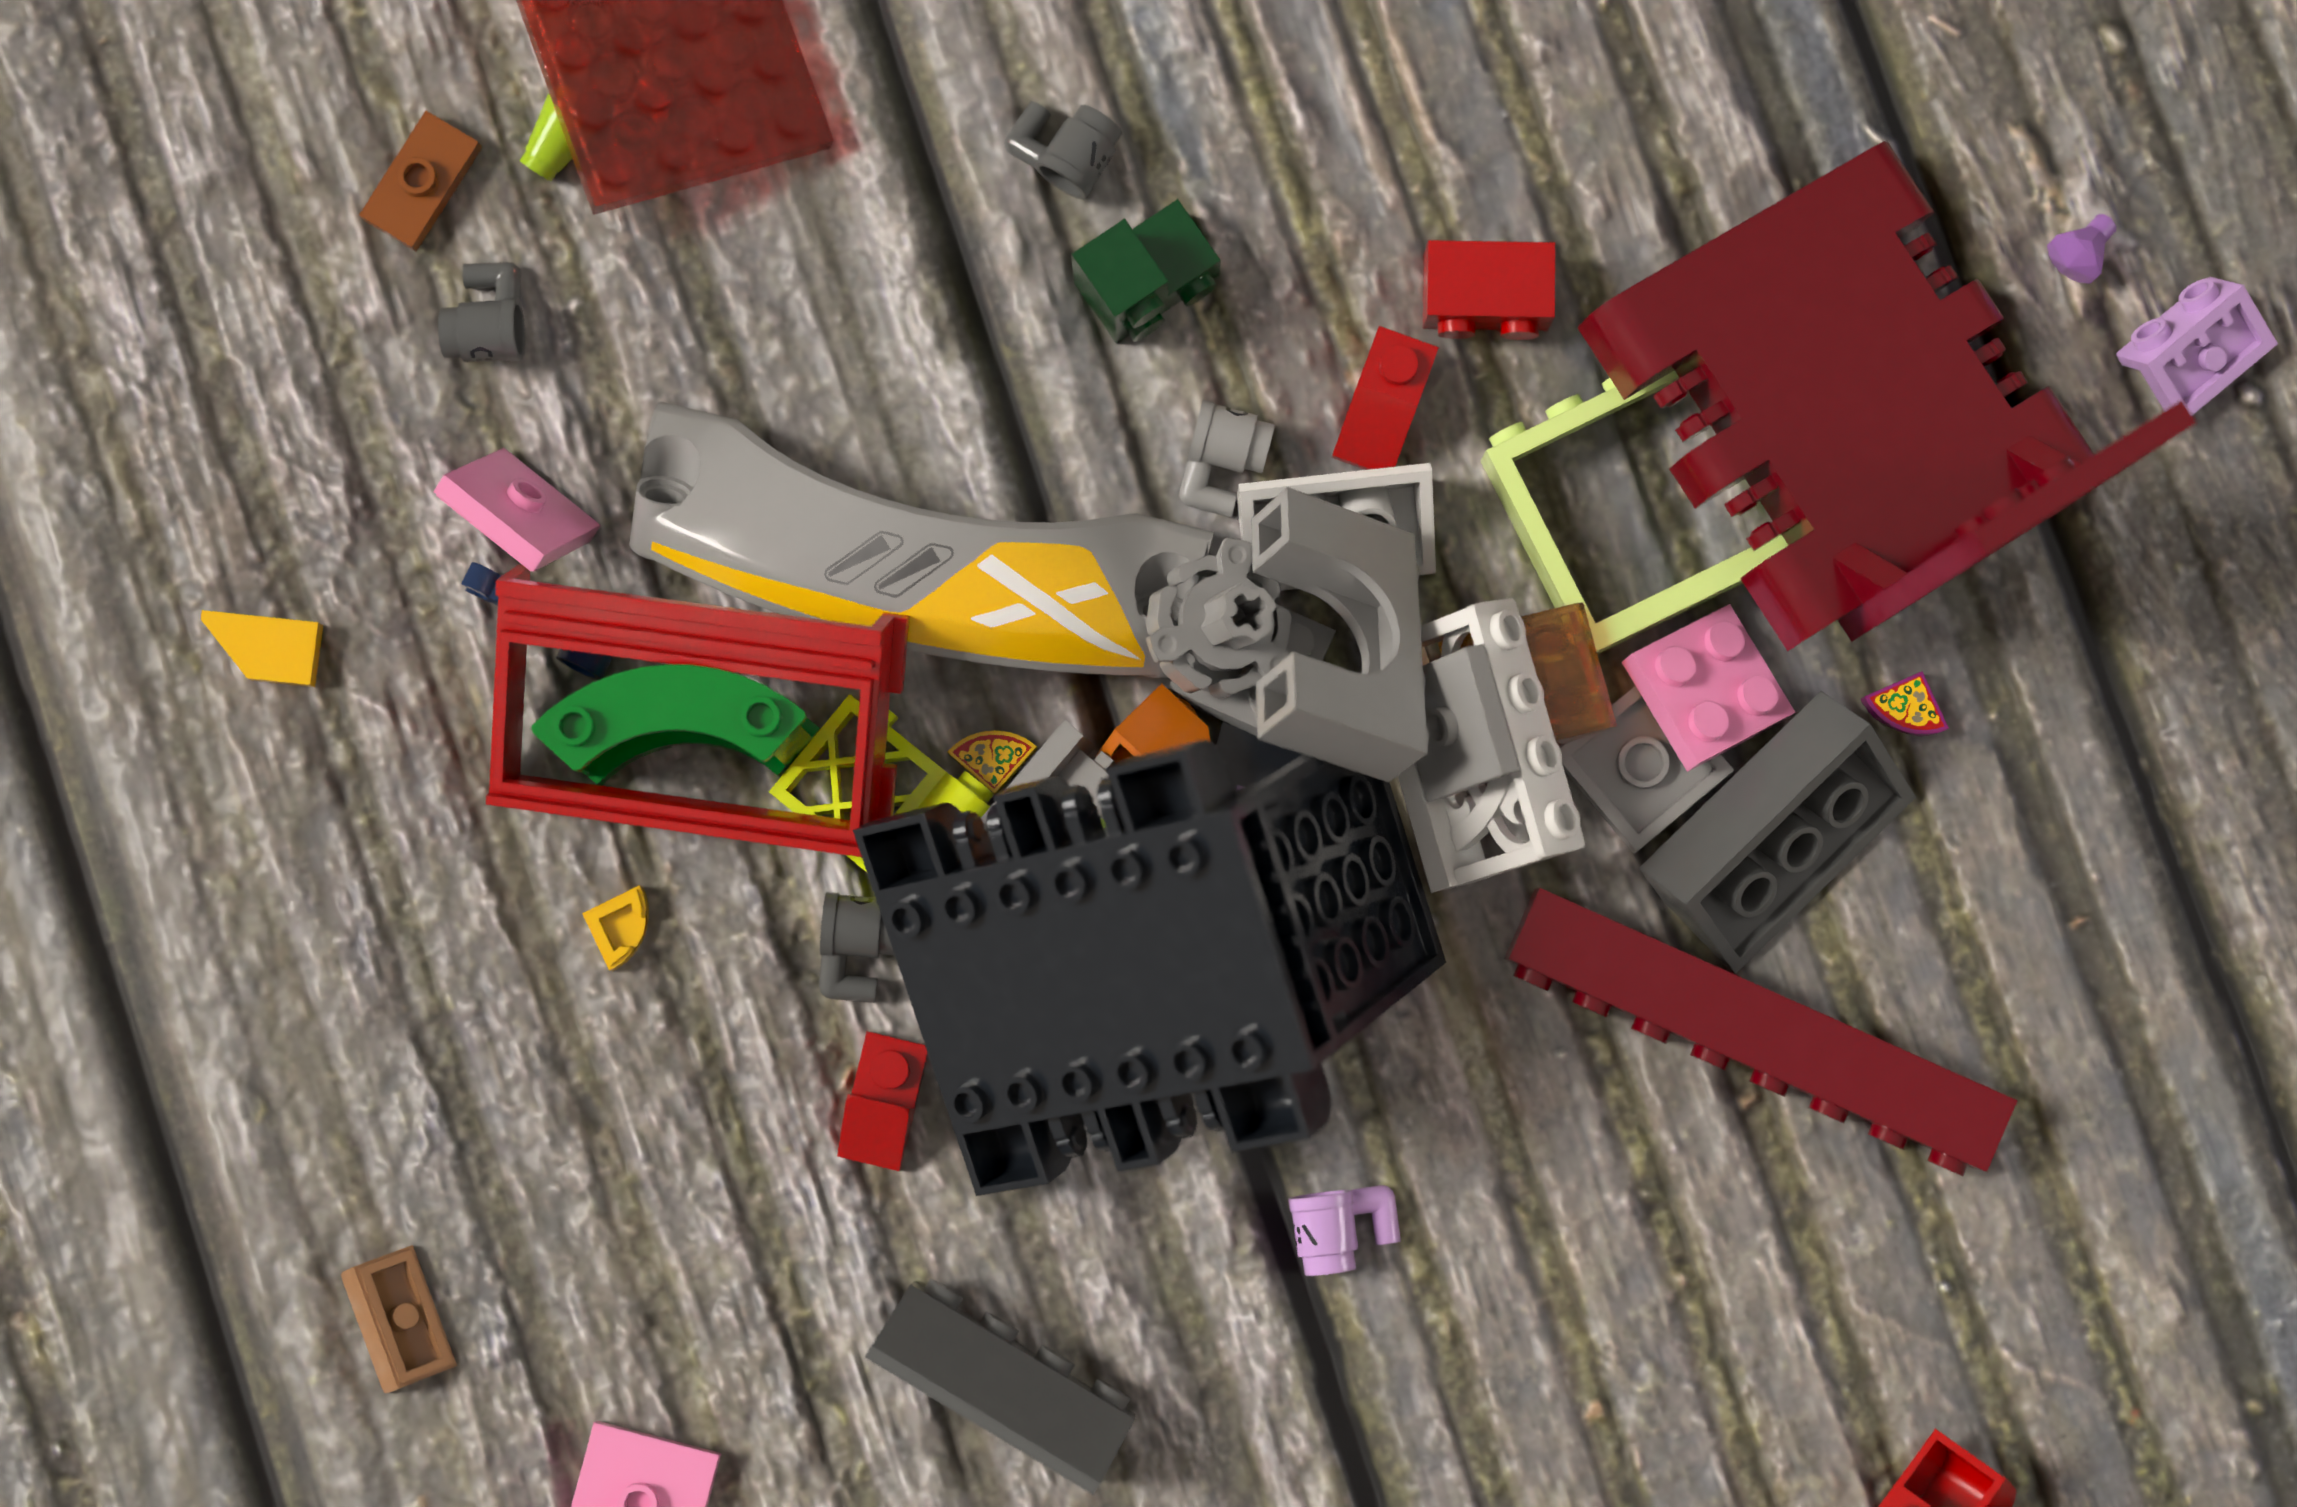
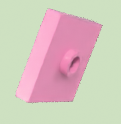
M505 448L444 474L434 490L439 499L529 571L533 572L591 542L601 526Z
M595 1421L571 1507H707L722 1453Z

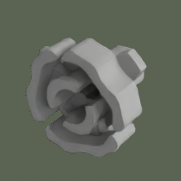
M1233 538L1223 539L1217 555H1207L1172 569L1167 575L1169 586L1154 592L1149 598L1146 628L1149 635L1146 641L1154 662L1160 663L1164 674L1186 693H1194L1209 687V692L1214 698L1222 699L1255 686L1259 679L1290 655L1286 647L1292 621L1291 614L1284 607L1276 608L1277 605L1274 600L1280 595L1281 588L1279 583L1253 573L1251 542ZM1195 575L1207 577L1199 581L1187 592L1179 608V616L1176 621L1177 626H1174L1171 619V606L1178 592L1175 586ZM1188 651L1200 664L1205 665L1212 671L1238 670L1242 667L1244 669L1235 679H1224L1211 684V677L1194 670L1188 663L1185 653Z

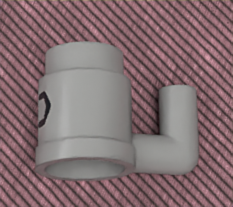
M1203 400L1179 491L1181 502L1188 507L1232 517L1237 493L1208 486L1211 468L1216 466L1243 473L1244 469L1263 473L1275 424L1257 420L1258 415Z

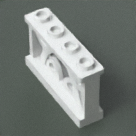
M1513 598L1475 603L1463 610L1422 625L1421 647L1423 665L1429 663L1425 646L1443 640L1441 658L1460 650L1464 638L1470 632L1474 645L1484 643L1520 766V771L1490 781L1487 787L1485 784L1468 789L1471 795L1467 796L1466 791L1431 802H1427L1416 762L1398 775L1431 893L1478 882L1585 847L1580 827V816L1573 803L1562 765L1561 750L1554 737L1544 702L1543 688L1537 678L1526 640L1525 625ZM1504 814L1512 823H1525L1530 841L1525 842L1516 838L1507 828L1502 815ZM1490 832L1496 843L1505 853L1485 860L1480 840Z

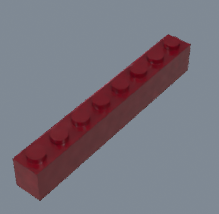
M1542 888L1534 889L1504 957L1505 960L1517 965L1513 976L1545 991H1549L1553 981L1576 991L1572 1003L1606 1018L1612 1007L1635 1017L1631 1029L1664 1044H1667L1671 1034L1694 1043L1690 1053L1691 1056L1725 1071L1730 1060L1754 1071L1749 1082L1783 1097L1786 1096L1789 1087L1813 1097L1809 1104V1109L1838 1122L1845 1123L1849 1113L1871 1122L1872 1125L1868 1135L1904 1150L1908 1139L1931 1149L1927 1159L1928 1162L1962 1177L1968 1166L1977 1170L1988 1171L2018 1102L2014 1098Z

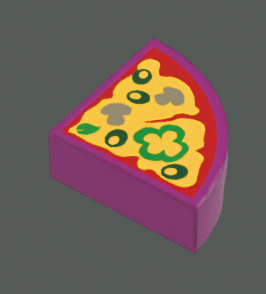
M1923 671L1861 698L1864 707L1874 719L1896 731L1915 736H1930L1949 729Z

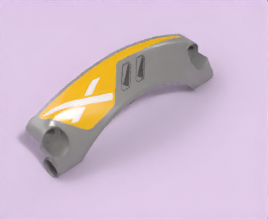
M660 401L654 410L644 448L641 479L636 489L629 546L639 556L655 560L670 569L721 592L782 615L872 626L884 612L908 615L907 650L977 663L1043 671L1143 675L1151 678H1167L1160 667V663L1154 662L1146 638L1149 636L1146 628L1149 598L1154 592L1169 586L1167 575L1172 569L1210 555L1214 531L1137 513L1085 521L1012 522L957 516L916 508L865 493L822 476L771 447L737 419ZM1192 576L1187 581L1175 586L1178 592L1171 606V619L1174 626H1177L1176 621L1179 616V608L1187 592L1204 579L1203 576Z

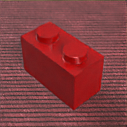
M1428 240L1423 255V329H1438V336L1447 339L1471 338L1476 335V330H1501V337L1510 340L1534 339L1539 337V331L1549 330L1555 318V242Z

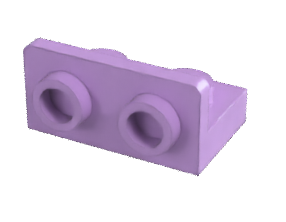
M2213 277L2192 283L2180 293L2179 301L2159 318L2152 319L2139 326L2133 332L2131 341L2116 353L2123 366L2140 370L2164 411L2182 400L2191 415L2195 414L2278 344L2245 286L2242 284Z

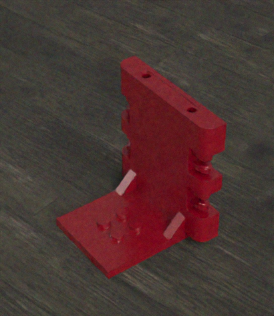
M1883 141L1624 290L1593 311L1577 327L1624 400L1675 371L1679 379L1660 390L1653 397L1660 408L1663 409L1674 406L1683 400L1686 395L1690 394L1701 410V413H1695L1680 423L1679 428L1675 430L1682 442H1686L1711 427L1716 435L1688 452L1669 468L1695 509L1746 479L1750 488L1725 503V508L1731 517L1741 516L1757 506V502L1760 501L1772 519V522L1767 521L1751 531L1750 536L1746 538L1753 551H1756L1781 535L1787 542V547L1769 557L1740 578L1787 651H1790L1836 621L1839 622L1850 641L1853 642L2197 423L2181 400L2094 454L2050 386L2011 408L2005 398L2026 385L2028 381L2022 372L2018 371L2009 373L1995 384L1985 369L1986 366L2002 356L2006 350L1999 337L1976 351H1973L1969 343L1989 332L2005 318L1979 279L1968 283L1940 300L1936 293L1959 278L1952 266H1942L1926 278L1922 274L1915 261L1922 259L1932 252L1933 247L1937 243L1929 232L1906 245H1903L1899 238L1919 227L1934 211L1888 141Z

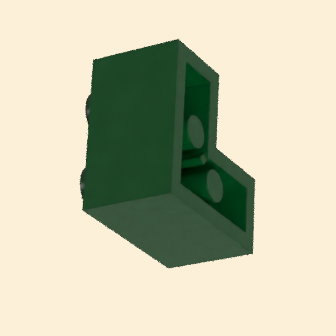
M1178 199L1133 229L1124 218L1071 254L1074 284L1116 344L1129 335L1134 342L1148 336L1165 321L1161 315L1180 301L1186 307L1197 303L1216 288L1217 284L1213 279L1220 275V258Z

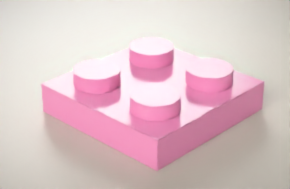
M1730 604L1643 647L1622 661L1623 666L1687 772L1776 726L1796 713Z

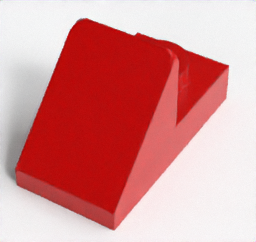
M866 1032L852 1093L847 1094L837 1157L895 1171L901 1170L928 1059L925 1045L873 1032Z

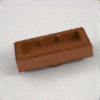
M425 110L359 216L363 221L417 252L483 147L477 140Z

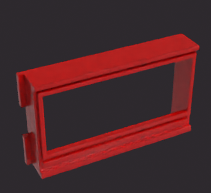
M522 564L516 565L496 580L495 596H498L490 782L489 793L486 795V805L861 857L853 830L871 820L893 815L897 765L885 763L890 693L901 694L904 689L909 628L908 615L884 612L872 626L534 582L530 581L531 571ZM527 645L667 664L697 665L718 668L734 673L860 689L850 820L520 774Z

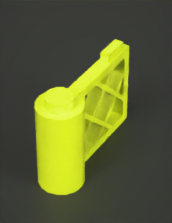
M850 694L846 697L770 789L769 793L792 812L809 815L834 814V818L844 819V812H851L852 801L843 802L840 768L854 767L855 756L839 758L838 734L854 715L858 717L859 701ZM889 710L887 741L899 751L886 752L885 763L911 760L927 773L911 794L895 796L894 807L900 806L895 814L941 803H951L960 812H974L981 818L990 808L987 803L994 794L967 771H964L958 779L947 773L891 728L897 721L898 716ZM828 748L829 759L818 760L819 757ZM830 770L833 803L805 806L790 794L807 772ZM846 855L866 871L862 857Z

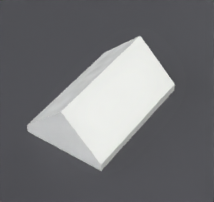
M1431 463L1238 484L1236 500L1241 540L1251 542L1252 544L1251 519L1283 490L1289 487L1415 534L1416 562L1419 567V575L1436 573ZM1278 582L1279 585H1280L1281 591H1282V590L1298 589V588H1295V587L1286 585V584H1284V583Z

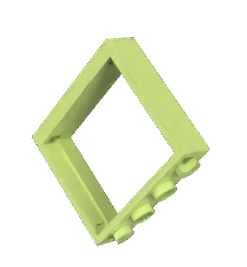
M1675 371L1625 400L1609 378L1602 383L1605 390L1604 393L1585 402L1582 401L1579 394L1568 397L1545 411L1549 418L1548 420L1526 430L1523 422H1518L1497 432L1489 438L1493 447L1487 449L1480 460L1582 662L1743 584L1740 579L1742 576L1788 546L1781 535L1756 551L1748 548L1595 623L1514 461L1665 388L1679 379Z

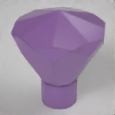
M2098 214L2085 228L2057 234L2047 245L2052 264L2070 280L2091 284L2102 272L2105 243L2116 232L2115 222L2107 215Z

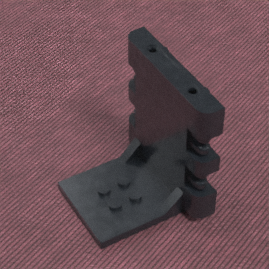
M1200 740L1126 758L1108 767L1106 770L1109 777L1102 778L1097 788V804L1101 807L1100 813L1105 827L1103 826L1097 805L1094 804V797H1092L1086 787L1079 784L1070 786L1063 778L1052 776L1011 786L994 795L995 804L990 805V810L987 813V830H985V823H983L978 814L970 811L960 812L951 803H941L871 820L854 829L853 833L976 1196L1049 1184L1068 1168L1071 1158L1084 1156L1088 1142L1087 1132L1091 1136L1090 1141L1093 1142L1098 1150L1111 1151L1117 1172L1160 1165L1177 1151L1181 1138L1194 1136V1132L1197 1129V1110L1194 1109L1195 1103L1191 1093H1193L1199 1114L1202 1115V1121L1210 1131H1225L1231 1152L1310 1139L1328 1123L1331 1114V1093L1322 1063L1446 963L1390 782L1303 754L1263 780L1233 790L1225 762L1219 750L1210 741Z

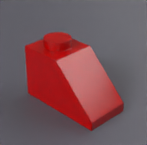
M1382 326L1378 327L1332 458L1364 470L1396 466L1439 347Z

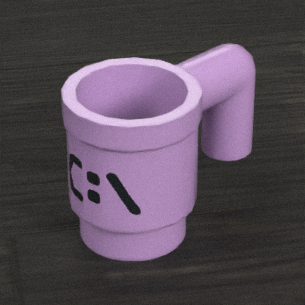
M1386 1185L1318 1192L1288 1198L1289 1209L1292 1212L1297 1256L1303 1257L1305 1276L1335 1274L1356 1269L1354 1250L1358 1249L1354 1215L1372 1214L1376 1245L1401 1241L1395 1195Z

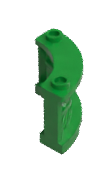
M679 664L639 667L592 682L561 700L531 726L532 733L571 769L577 772L580 771L597 785L601 786L615 773L635 760L656 751L684 744H705L706 746L738 752L754 759L770 769L778 777H781L821 729L807 718L806 713L800 707L766 685L718 668Z

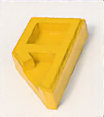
M202 610L201 621L247 679L296 686H316L323 631L322 624L311 621Z

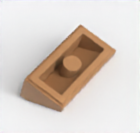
M413 1245L356 1265L341 1273L344 1287L384 1393H390L457 1366Z

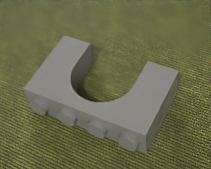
M1287 487L1251 519L1253 573L1311 593L1334 608L1345 620L1357 641L1362 660V673L1352 672L1293 651L1256 682L1258 739L1390 782L1428 753L1429 731L1426 727L1424 698L1426 677L1422 664V620L1419 613V567L1416 562L1415 534Z

